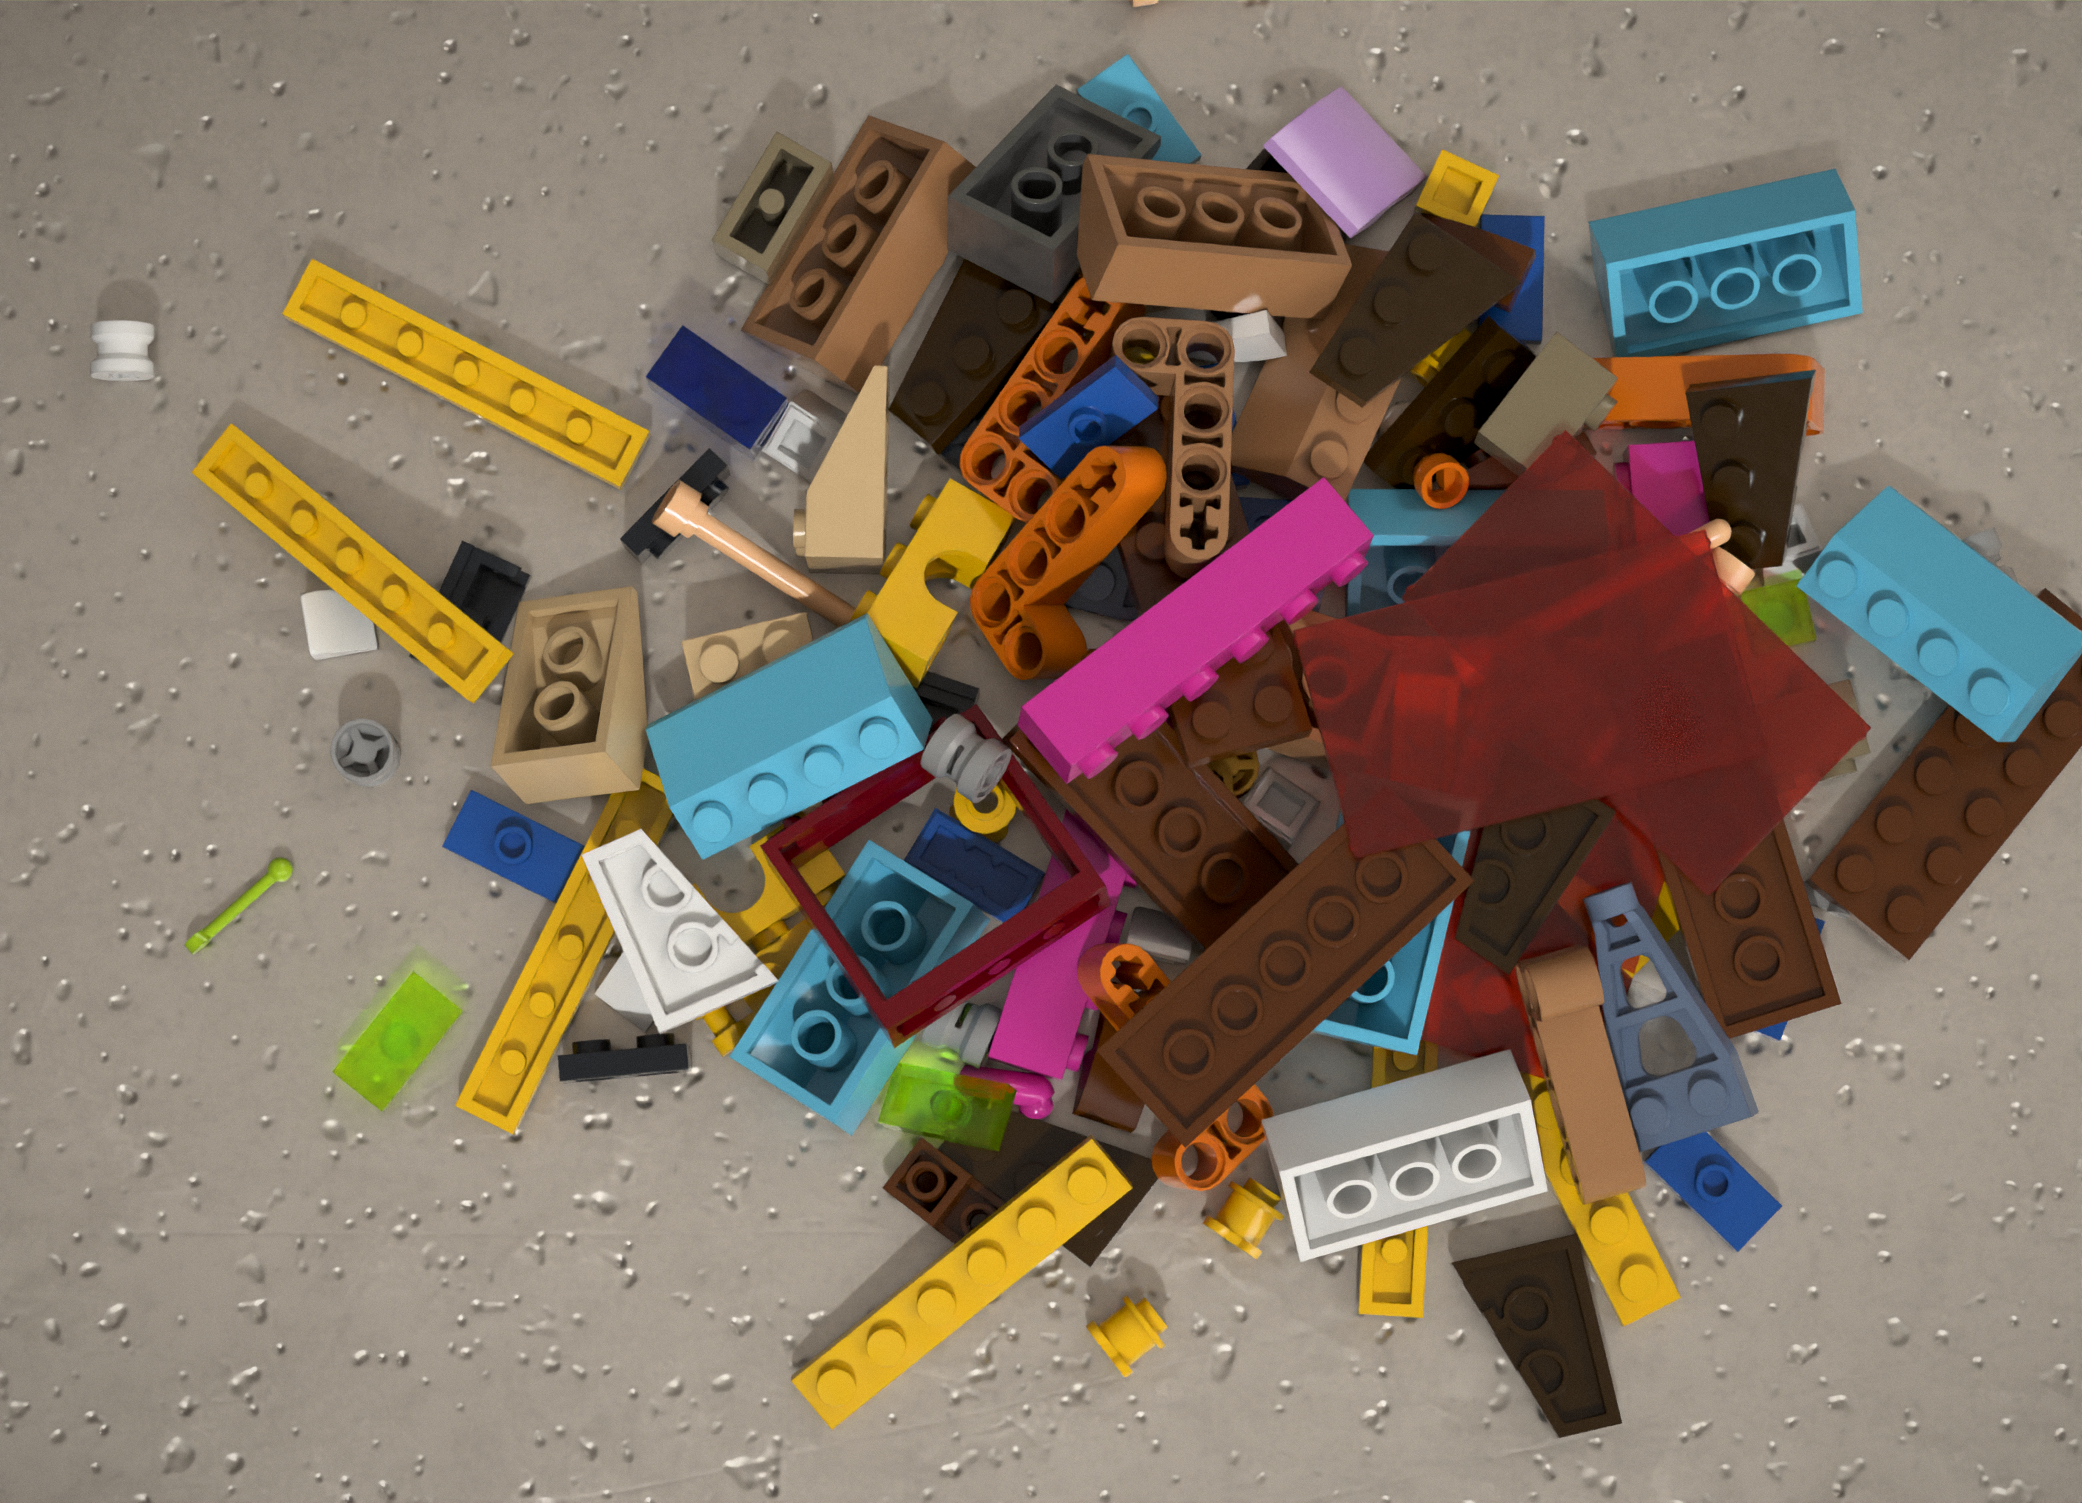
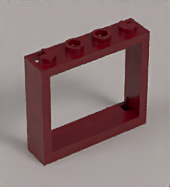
M977 704L959 713L975 725L976 734L985 740L995 738L1007 746ZM945 716L941 717L930 729L931 734L928 735L925 748L934 733L946 720ZM924 750L822 800L823 805L803 818L793 816L782 821L784 829L760 845L769 867L894 1048L1111 905L1105 883L1013 754L1006 771L1000 779V783L1069 880L889 999H886L806 883L798 868L934 780L936 777L921 767L920 763Z

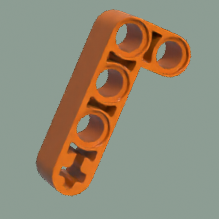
M1084 277L1080 278L1073 285L966 442L960 454V469L963 477L969 484L1016 519L1025 523L1029 522L1038 511L1037 506L1040 495L1050 487L1053 494L1067 477L1061 480L1019 439V427L1027 421L1028 412L1035 403L1041 401L1042 409H1044L1107 362L1115 331L1122 323L1131 318L1144 317L1145 308L1143 304L1092 300ZM1107 302L1111 306L1109 311L1104 313L1102 309ZM1086 329L1094 333L1091 339L1083 335ZM1077 348L1078 359L1075 366L1070 371L1063 373V362L1066 355L1071 350ZM1005 453L1004 469L996 478L992 479V465L1000 455Z
M1743 354L1593 358L1618 377L1612 391L1609 393L1618 402L1597 430L1692 428L1685 394L1690 384L1816 370L1806 421V436L1824 433L1825 368L1810 356L1799 354ZM1586 425L1582 428L1586 430H1591Z
M1100 446L1094 448L976 581L970 596L971 613L988 642L1013 677L1020 680L1058 679L1087 652L1084 635L1064 604L1155 503L1165 489L1167 480L1166 465L1162 456L1155 449L1147 446Z
M1129 943L1096 944L1085 951L1080 958L1077 969L1078 981L1083 991L1116 1031L1122 1028L1171 982L1146 951L1139 946ZM1113 961H1119L1121 964L1117 970L1111 964ZM1115 974L1122 984H1112L1111 979ZM1133 989H1142V990L1135 993ZM1254 1084L1236 1101L1243 1112L1242 1124L1236 1132H1231L1227 1125L1228 1108L1188 1145L1192 1144L1198 1153L1197 1168L1190 1176L1184 1173L1181 1163L1182 1155L1186 1148L1168 1130L1155 1144L1151 1156L1152 1168L1157 1178L1167 1186L1195 1191L1210 1190L1220 1184L1265 1140L1261 1120L1273 1117V1109L1260 1089Z

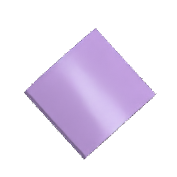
M1342 86L1310 106L1263 145L1350 238L1373 225L1391 206L1411 195L1428 178Z

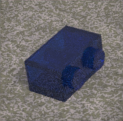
M683 325L646 375L647 382L652 391L753 461L769 440L789 405L787 397Z

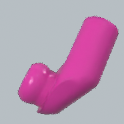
M965 1065L959 1074L958 1090L962 1096L1019 1105V1112L1031 1119L1045 1118L1054 1108L1051 1097L1055 1091L1051 1082L1043 1075L988 1067L977 1068L972 1065Z

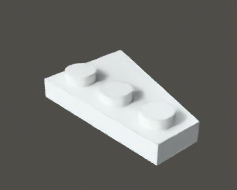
M642 829L582 854L660 1034L779 982Z

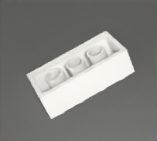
M1510 1049L1261 1120L1271 1165L1300 1262L1548 1191L1531 1099Z

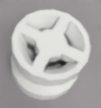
M126 320L100 321L91 324L90 338L97 344V357L90 362L91 377L109 381H140L154 377L155 364L148 358V345L155 339V326L153 324Z

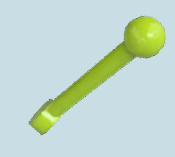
M283 857L273 859L268 865V872L204 929L195 933L184 946L192 955L202 950L219 931L275 882H285L288 880L293 872L291 862Z

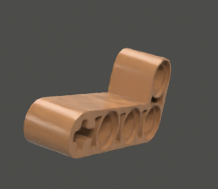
M1152 317L1131 318L1122 323L1115 331L1109 359L1117 355L1156 395L1170 396L1164 554L1168 566L1174 573L1182 578L1190 579L1223 554L1228 537L1234 343L1226 329L1219 324L1209 321ZM1129 347H1142L1152 354L1154 360L1148 364H1136L1128 360L1123 351ZM1193 351H1205L1215 357L1218 365L1212 368H1200L1192 364L1187 355ZM1191 411L1206 412L1212 416L1216 425L1210 429H1198L1188 423L1185 415ZM1188 472H1202L1211 478L1214 486L1208 490H1195L1185 483L1182 476ZM1203 518L1200 526V543L1204 546V550L1192 549V541L1188 538L1193 519Z
M1575 945L1518 961L1515 965L1519 989L1571 1176L1581 1203L1585 1205L1645 1188L1646 1177L1599 1008V1005L1604 1004V994L1597 966L1588 947Z

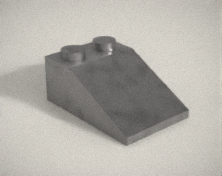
M1056 84L948 196L947 250L1053 303L1082 272L1076 254L1082 170L1087 154L1152 160L1161 146V136Z

